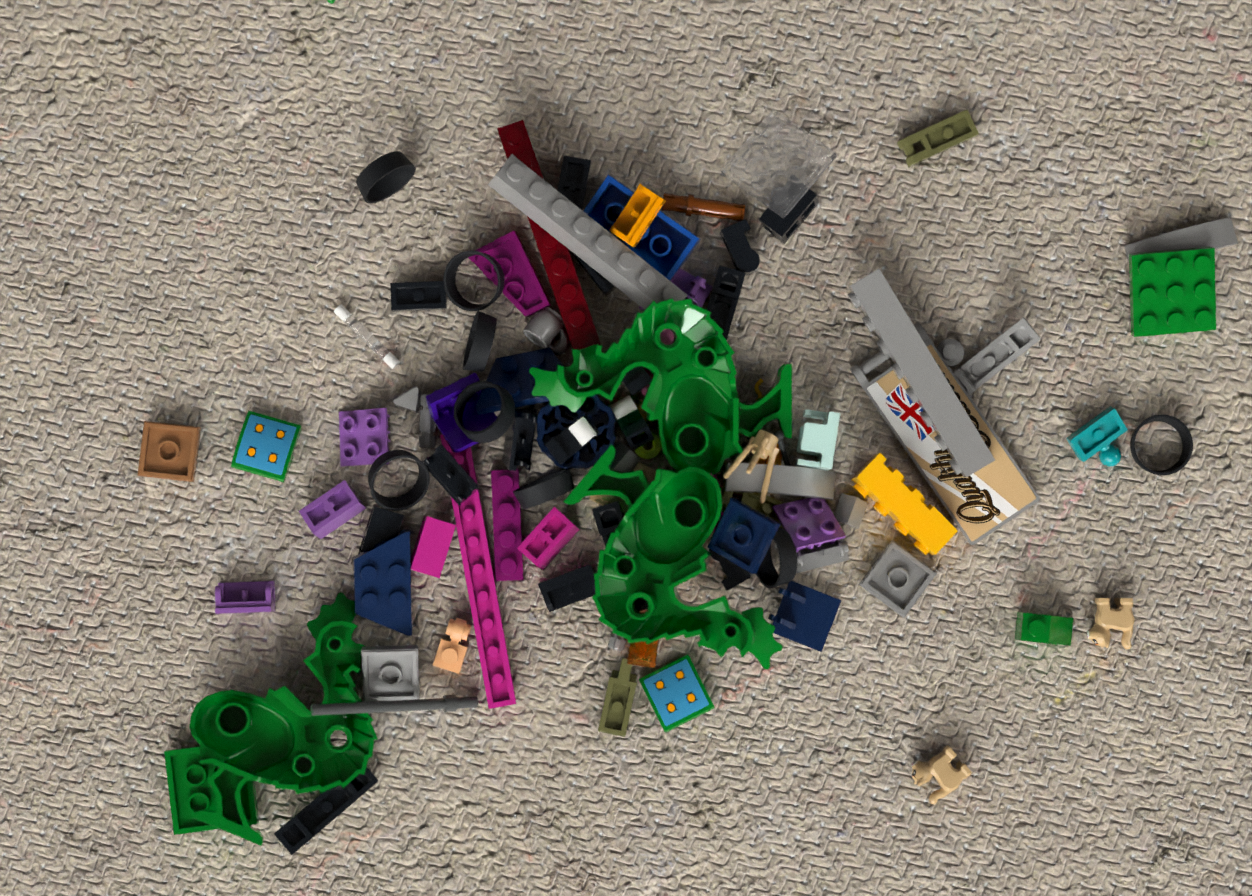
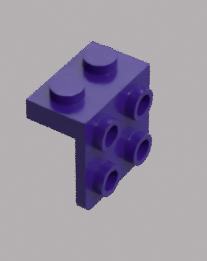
M476 373L460 378L457 382L425 396L431 418L455 453L478 443L469 439L458 427L454 419V405L459 394L470 384L480 381ZM481 391L474 394L465 406L463 425L466 430H484L497 419L494 412L482 415L477 414L475 405Z

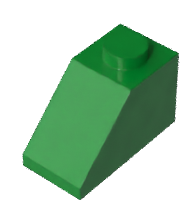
M1017 612L1015 640L1071 646L1073 618Z

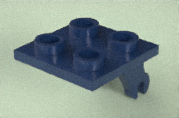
M794 581L788 582L786 590L779 588L778 593L782 594L783 598L776 616L772 614L768 616V619L772 620V624L775 626L774 634L822 652L842 600Z

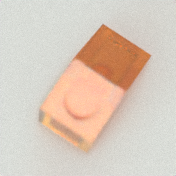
M659 640L648 645L645 641L630 643L627 664L655 668Z

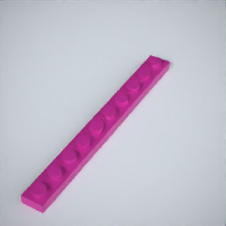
M440 435L442 445L477 483L471 447L455 453L443 435ZM478 489L460 506L452 497L451 499L488 708L492 709L517 704Z

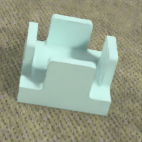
M805 409L803 417L823 420V425L806 422L804 426H801L796 451L800 454L816 456L817 462L797 459L795 466L829 471L833 465L840 413Z

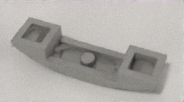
M1231 217L1154 236L1125 245L1124 248L1129 262V254L1201 247H1213L1217 250L1238 244Z
M1023 317L953 373L967 393L971 395L981 385L1041 340V338Z
M732 463L726 464V471ZM740 463L726 479L725 491L761 493L767 464H756L752 472L747 474L746 469L749 463ZM774 465L767 493L833 500L835 472Z

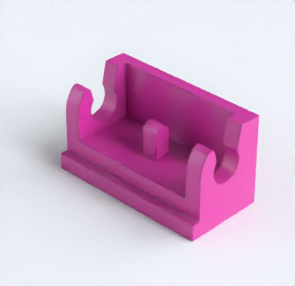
M553 507L517 549L538 568L544 570L580 529Z
M424 515L410 559L411 570L440 578L456 527L455 524Z

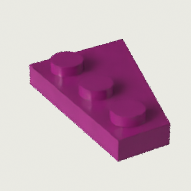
M512 231L475 250L492 256L500 264L505 279L502 292L525 317H529L551 306V302L516 231ZM481 255L468 257L498 287L497 273L491 262Z

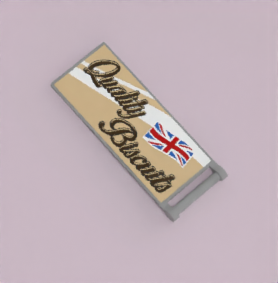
M917 322L914 324L916 330L995 461L968 477H963L961 473L955 474L948 462L952 459L947 449L942 451L934 439L937 433L933 426L927 427L919 414L923 412L918 402L913 404L905 389L908 388V385L904 378L899 380L891 367L870 382L865 377L868 372L890 358L889 354L884 356L880 351L861 365H854L850 368V371L971 545H975L1037 503L1040 497L935 347L922 325Z

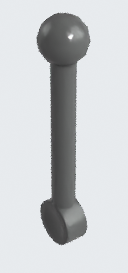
M778 430L773 435L779 439L778 444L785 466H791L783 442L784 433Z

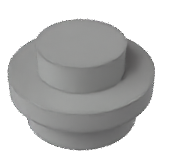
M946 339L937 346L938 351L949 367L957 365L963 359L964 349L957 340Z

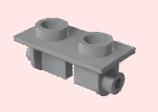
M842 538L836 540L834 544L827 543L818 548L807 549L805 547V549L799 550L797 552L796 573L849 560L847 542Z

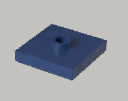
M731 498L708 544V548L751 574H756L780 523L742 501Z

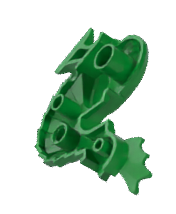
M671 298L659 303L652 301L642 313L637 312L630 329L625 328L619 341L612 343L605 353L601 352L602 346L595 344L581 350L572 349V364L567 367L557 365V372L545 371L535 367L529 369V373L535 379V386L531 394L533 396H545L548 398L551 406L564 405L571 412H576L587 397L600 394L612 401L625 374L631 369L642 366L650 370L653 378L641 408L647 412V420H658L663 454L676 471L688 467H699L710 474L712 473L713 476L720 470L725 459L743 452L738 443L739 433L749 438L751 436L755 437L767 422L774 419L778 420L784 437L792 438V364L780 366L775 383L760 398L748 405L740 403L735 379L737 372L731 357L735 352L722 335L724 331L709 317L711 312L692 304V299L674 301ZM664 329H670L674 334V340L669 345L663 344L660 340V334Z
M611 445L564 500L565 504L573 505L583 500L586 496L612 495L621 497L628 506V511L616 531L611 533L605 550L601 549L599 552L598 572L594 574L596 595L592 596L600 613L598 620L613 629L612 633L628 639V643L645 641L648 645L663 637L669 640L680 635H684L685 638L699 635L700 640L697 642L699 648L704 646L714 650L722 658L728 648L736 647L740 650L742 658L749 651L757 658L764 669H769L771 656L781 651L783 645L774 639L775 626L765 620L762 607H754L741 612L730 607L726 595L703 604H690L682 600L677 592L676 586L707 570L705 559L711 553L703 547V544L714 530L720 518L723 505L722 492L717 479L699 467H688L679 471L657 469L655 480L650 484L643 470L628 473L612 470L611 465L615 458L616 449ZM637 598L646 599L649 605L647 612H639L635 608L634 604Z
M342 592L337 594L333 604L322 605L319 616L307 623L310 633L316 640L315 652L303 661L323 686L324 699L322 704L363 702L353 689L356 685L349 673L352 670L356 673L360 671L361 650L364 645L355 643L352 640V633L358 626L352 623L356 615L354 601L349 600ZM286 686L277 690L270 687L266 698L236 690L219 691L204 697L196 704L190 719L191 735L200 745V764L212 763L220 767L207 779L217 798V808L214 812L196 810L191 817L261 846L263 835L250 825L244 811L240 792L242 786L247 781L252 780L274 785L275 789L295 790L296 795L316 790L322 793L339 785L344 788L358 774H365L369 757H373L374 740L378 738L371 724L373 721L372 717L368 713L312 716L311 711ZM336 730L345 732L347 736V741L342 746H335L331 742V734Z

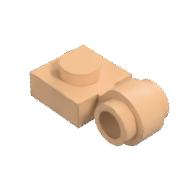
M456 618V620L450 619L446 635L450 636L451 641L443 638L440 640L433 666L460 673L468 646L459 643L461 640H468L472 625L467 624L466 620Z

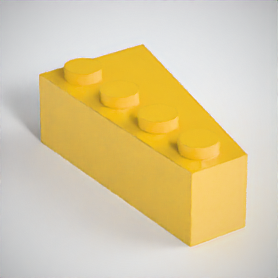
M881 453L874 455L851 479L855 483L853 488L863 498L868 495L875 502L873 507L882 516L886 517L889 515L895 521L893 526L902 535L906 536L909 534L914 538L916 542L913 545L924 555L927 553L936 555L958 530L933 505L929 504L927 506L924 503L926 499L916 488L911 485L907 487L904 484V476L897 469L891 466L886 467L883 463L887 459Z

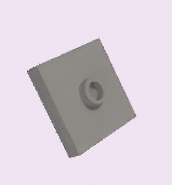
M891 540L859 585L905 618L937 573L895 541Z
M418 645L362 647L364 702L420 699Z

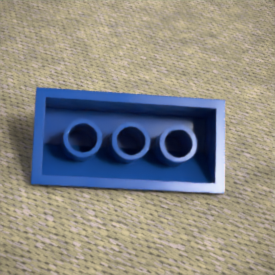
M608 175L583 212L610 232V228L614 225L634 192ZM662 211L658 212L636 247H632L611 233L669 281L683 266L701 240Z

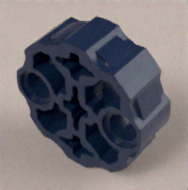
M597 394L588 397L595 403L594 408L589 412H584L580 408L576 412H571L567 406H551L550 402L541 408L537 419L536 439L541 451L556 466L562 469H591L611 445L614 446L616 441V420L611 408L599 399ZM563 407L565 415L572 417L573 421L563 418L559 408ZM555 410V419L558 422L557 424L552 423L548 430H546L547 423L543 418L544 416H550ZM585 415L589 417L595 426L603 423V426L598 428L600 433L597 437H600L607 430L606 439L610 441L609 444H603L600 450L597 451L598 443L593 439L589 443H591L594 453L590 454L586 445L574 455L571 462L564 463L562 466L545 446L548 441L558 435L549 437L550 434L557 430L562 432L567 428L562 426L563 424L571 426Z

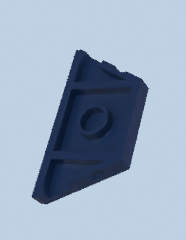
M550 348L496 358L486 381L505 388L512 395L515 408L549 401L545 396H533L531 394L535 386V379L529 373L531 367L557 372V365L565 366ZM486 388L481 391L475 405L478 415L501 410V397L495 388Z
M404 529L400 531L399 535L386 542L384 540L376 544L373 549L363 551L353 557L355 614L407 636H412L409 529Z

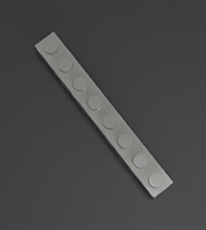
M514 155L507 159L488 185L644 310L652 301L659 303L671 298L674 301L684 300L687 296L686 293Z
M877 269L849 287L851 293L848 294L850 301L855 308L861 307L865 314L862 320L870 332L875 330L880 339L876 342L884 356L890 355L894 362L891 368L899 380L904 378L908 385L905 391L913 404L918 402L923 412L919 414L927 427L933 426L937 433L934 439L942 451L947 449L952 458L948 462L955 474L961 473L963 477H968L995 461L881 270Z

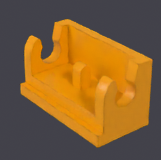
M639 184L614 225L610 228V232L632 247H636L666 200L642 184Z

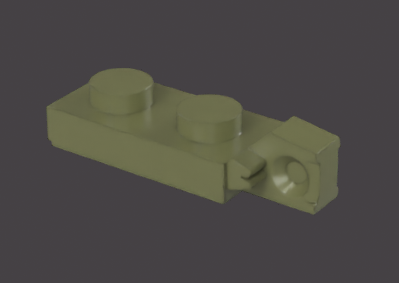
M622 657L620 671L612 670L598 728L599 732L622 737L626 736L637 685V675L631 674L633 659Z

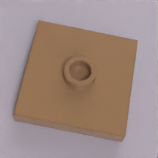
M144 421L137 476L194 482L201 427Z

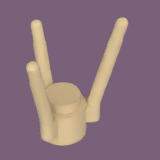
M759 430L756 437L751 436L743 452L734 460L723 477L727 479L750 451L754 456L746 469L747 474L752 472L759 458L767 459L769 456L759 500L763 504L768 492L775 458L779 452V449L776 448L779 439L767 431Z

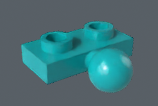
M1109 406L1066 439L1078 459L1082 462H1085L1100 451L1099 459L1101 463L1112 467L1120 462L1122 455L1117 446L1110 445L1109 443L1128 429L1116 409Z

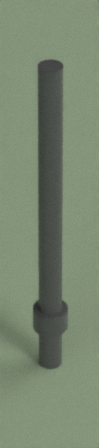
M444 695L443 698L311 704V715L443 709L444 712H456L460 708H477L478 698Z

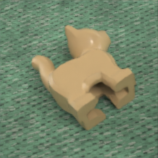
M1095 598V604L1097 605L1095 624L1087 631V638L1096 646L1108 648L1111 639L1110 629L1123 631L1121 638L1122 646L1124 649H1130L1134 625V615L1132 612L1133 598H1114V603L1117 605L1115 609L1110 607V598Z
M948 745L943 748L940 754L935 755L929 761L921 762L917 760L912 764L911 776L914 784L922 786L934 776L940 785V789L934 791L929 796L931 804H936L940 798L946 797L953 790L957 789L962 780L972 774L971 770L960 760L956 763L955 768L952 767L950 762L957 754Z

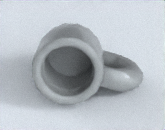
M548 307L539 311L523 330L525 336L531 342L544 349L550 348L554 354H563L568 348V337L561 328L563 319L558 313ZM559 332L560 341L556 346H552L551 342Z

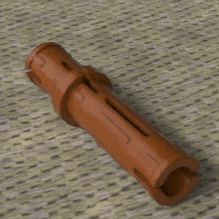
M663 194V199L666 200L661 208L663 211L686 213L685 216L690 217L693 214L742 221L744 219L745 204L694 197L692 194H688V196Z

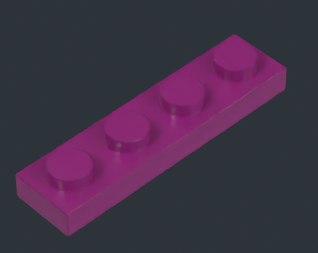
M516 469V471L492 470L495 580H524L523 553L517 549L522 543L521 505L513 493L514 490L520 487L519 469Z

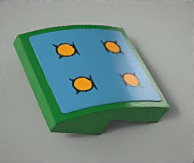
M248 410L235 448L231 467L285 482L293 460V452L302 431L301 425Z
M689 655L639 679L665 733L715 708Z

